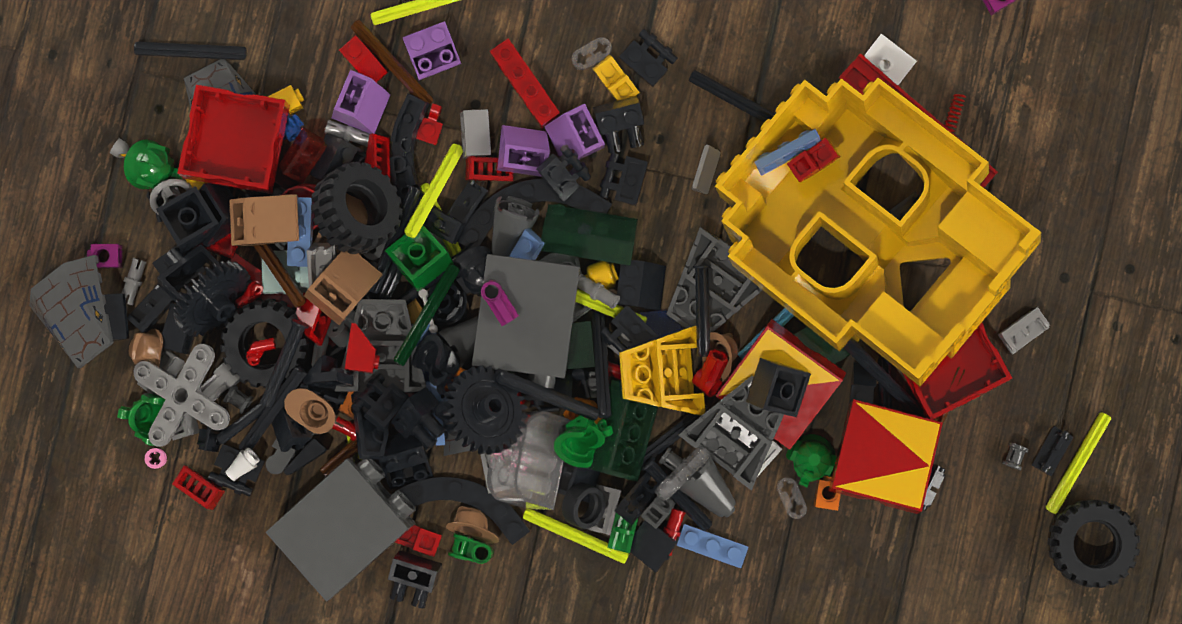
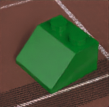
M424 225L415 238L403 235L385 250L400 272L418 292L443 273L449 264H454L447 250Z

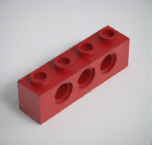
M509 38L490 50L492 58L541 128H544V126L560 117L559 110Z

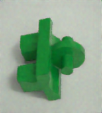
M616 513L607 548L630 553L638 519L631 525Z

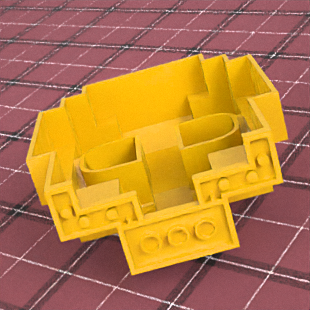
M877 78L874 83L872 81L869 82L863 90L864 95L843 79H840L838 83L834 82L829 87L827 96L804 80L801 85L798 83L794 86L790 93V98L778 105L774 117L771 120L767 119L760 128L762 131L758 136H753L745 146L747 149L742 155L738 154L731 162V168L726 173L722 172L716 180L717 184L715 187L719 196L731 205L723 213L721 221L731 242L734 243L728 251L730 253L728 258L733 267L839 352L851 338L856 342L861 339L917 385L921 386L946 355L952 359L1008 292L1012 276L1041 243V232L980 186L989 174V162L881 79ZM814 129L818 132L821 141L824 138H828L841 156L829 166L802 182L796 179L787 165L788 162L762 176L755 165V161L763 153H771L777 150L778 146L786 141L792 142L802 132ZM892 153H898L918 173L924 183V190L920 198L900 221L855 186L878 160ZM820 227L828 231L865 262L853 278L844 286L837 288L824 287L797 266L796 261L799 253ZM948 258L951 261L950 265L911 311L904 308L900 265L906 262Z

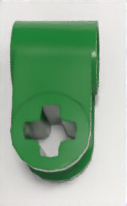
M453 534L455 539L451 551L448 552L449 556L479 564L487 563L492 559L494 551L490 544L462 534ZM479 547H485L488 550V557L484 560L478 558L476 554Z

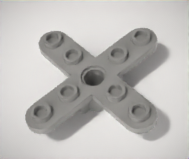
M199 344L193 348L178 378H175L149 361H141L135 366V379L166 399L148 433L149 440L154 446H166L171 441L185 413H188L214 430H223L228 426L230 421L228 411L202 395L200 389L201 383L215 357L214 350L210 345ZM185 391H187V393H188V398H187V400L185 399V396H184Z

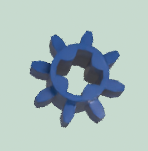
M288 113L283 140L287 138L289 141H293L302 134L303 131L300 127L304 124L296 114L291 116Z

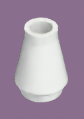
M246 448L239 452L225 472L231 480L235 481L256 468L260 460L251 449Z

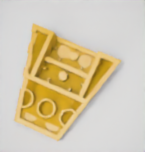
M696 325L619 352L623 399L700 416L705 413L704 393L694 394V385L692 383L691 349L697 348Z

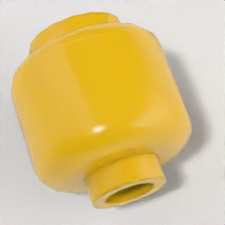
M606 260L589 265L587 267V275H584L595 283H602L607 290L614 288L616 281L619 280L613 263L609 264Z

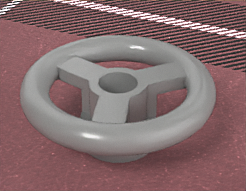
M168 179L159 183L150 194L151 208L158 214L156 208L159 206L156 199L159 192L164 200L163 204L181 195L178 186L183 187L186 191L191 189L192 186L181 179Z

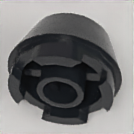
M456 283L451 285L433 316L434 324L450 326L462 322L466 318L469 311V303L466 293L461 286ZM435 284L429 289V295L427 297V300L430 298L437 284Z

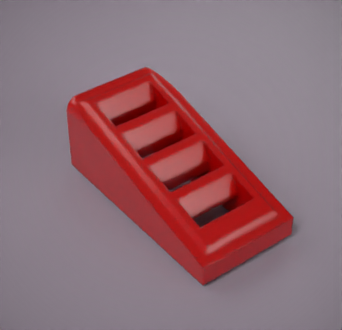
M373 133L369 134L365 163L370 164L371 168L377 167L382 171L381 174L387 175L390 178V138Z
M475 156L466 158L465 180L512 182L513 173L505 172V176H501V171L497 170L498 158ZM474 163H477V175L474 174ZM483 163H487L486 175H483ZM493 163H496V176L492 175Z
M186 465L183 466L172 483L176 488L210 510L216 507L225 493L223 489ZM188 475H191V478L186 484V486L182 485L188 477ZM196 480H198L199 482L197 483V485H196V487L194 488V490H193V491L190 490V489L192 488V486L194 485V483L196 482ZM205 485L206 488L201 496H199L198 494Z

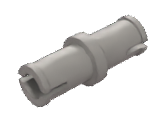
M328 120L325 134H331L347 142L352 141L366 147L368 146L369 133L349 125L346 126Z
M132 258L128 276L124 278L125 285L122 291L125 294V299L128 294L130 295L127 302L129 305L134 304L138 287L142 285L141 277L147 264L146 261L141 260L137 269L139 259Z
M583 274L579 275L578 288L589 294L591 299L599 300L611 309L616 307L620 296L604 288L602 283H595Z

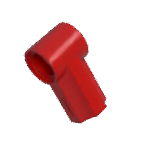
M716 349L709 352L703 367L696 372L692 379V383L709 397L714 396L722 386L720 378L729 361L726 353Z

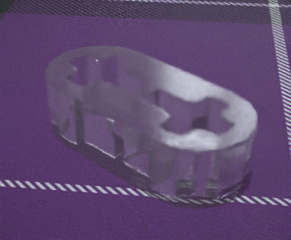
M600 37L576 50L572 55L573 66L578 70H586L604 60L611 53L612 46L610 41ZM598 43L608 46L605 48L606 53L604 54L601 51L593 54V51L598 48ZM579 54L582 56L591 55L586 59L585 65L582 63L577 64L576 61Z
M788 477L780 479L776 488L786 513L794 519L802 518L806 514L807 507L797 483ZM785 481L788 484H793V487L790 489L793 495L791 497L788 496L786 491H781ZM792 499L795 500L797 505H802L799 515L795 512H790V509L793 508Z

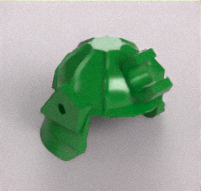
M141 140L132 145L124 160V173L129 183L139 189H154L159 183L171 177L182 180V177L177 174L178 169L174 168V159L169 155L171 149L161 146L152 140Z
M150 393L142 394L141 399L133 402L131 408L121 406L118 410L117 418L128 419L131 429L135 431L134 436L142 439L145 444L154 446L149 440L148 433L166 399Z
M579 415L566 424L565 431L554 442V450L557 456L564 462L575 467L588 468L593 463L596 449L605 443V437L613 434L612 426L609 425L607 427L605 419L600 420L596 424L594 420Z
M815 434L799 437L792 448L788 449L786 453V458L793 461L794 470L798 477L801 478L799 484L804 487H808L809 482L819 480L824 475L830 476L833 473L837 458L830 442Z

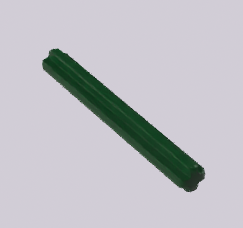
M448 265L394 357V362L401 366L406 364L460 271L457 266Z

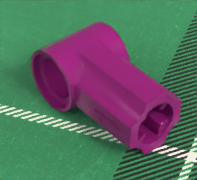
M489 280L483 284L481 289L482 298L487 302L501 326L506 325L519 316L498 281ZM488 285H495L498 288V295L496 297L486 295L485 288Z

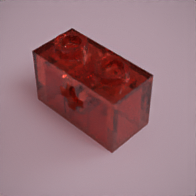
M303 127L279 163L283 174L303 184L327 147L323 139Z

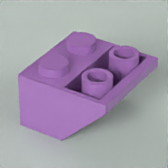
M445 21L403 37L419 80L461 64Z
M350 70L334 107L332 119L369 134H375L390 94L372 78Z
M585 104L564 113L544 126L559 157L563 155L560 151L563 145H568L570 149H574L578 154L579 160L605 148V143Z
M502 125L497 170L541 176L536 169L550 154L547 131Z

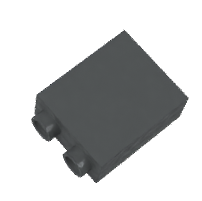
M487 254L483 284L489 280L498 281L519 316L506 325L501 326L481 295L472 366L483 365L484 369L492 366L493 371L499 368L509 373L510 371L528 373L527 380L546 388H554L556 377L565 378L580 266ZM488 285L485 288V293L489 297H496L498 295V288L495 285Z
M356 455L346 459L266 531V534L326 602L337 595L416 524L410 517L416 511L414 505L401 491L397 490L391 495L379 481L385 477V473L373 459L360 460Z

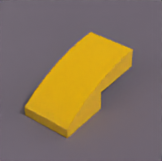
M611 55L592 68L617 101L635 97L640 93Z

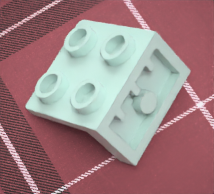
M274 251L302 294L303 292L306 293L309 288L308 267L287 266V251ZM262 259L263 294H286Z

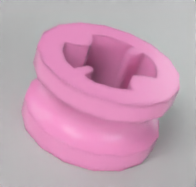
M159 448L150 449L145 454V463L150 468H161L167 461L166 453ZM153 452L154 454L160 453L159 459L161 462L159 464L158 462L152 464L153 458L151 454Z

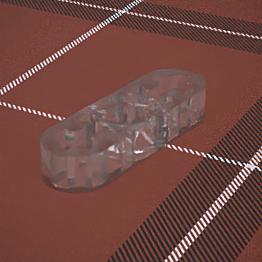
M703 446L695 449L656 488L655 493L662 501L670 498L709 459L710 454Z

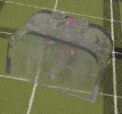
M522 411V413L528 415V418L521 420L526 424L525 428L520 429L523 435L517 438V443L511 444V448L500 453L491 454L487 485L492 496L499 501L526 509L554 510L564 462L557 456L554 450V442L565 431L566 424L571 420L545 411Z

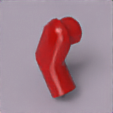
M258 281L249 283L244 294L234 301L237 308L240 309L244 305L258 299L263 292V286Z
M274 338L255 341L251 344L246 353L249 365H258L264 351L276 349Z

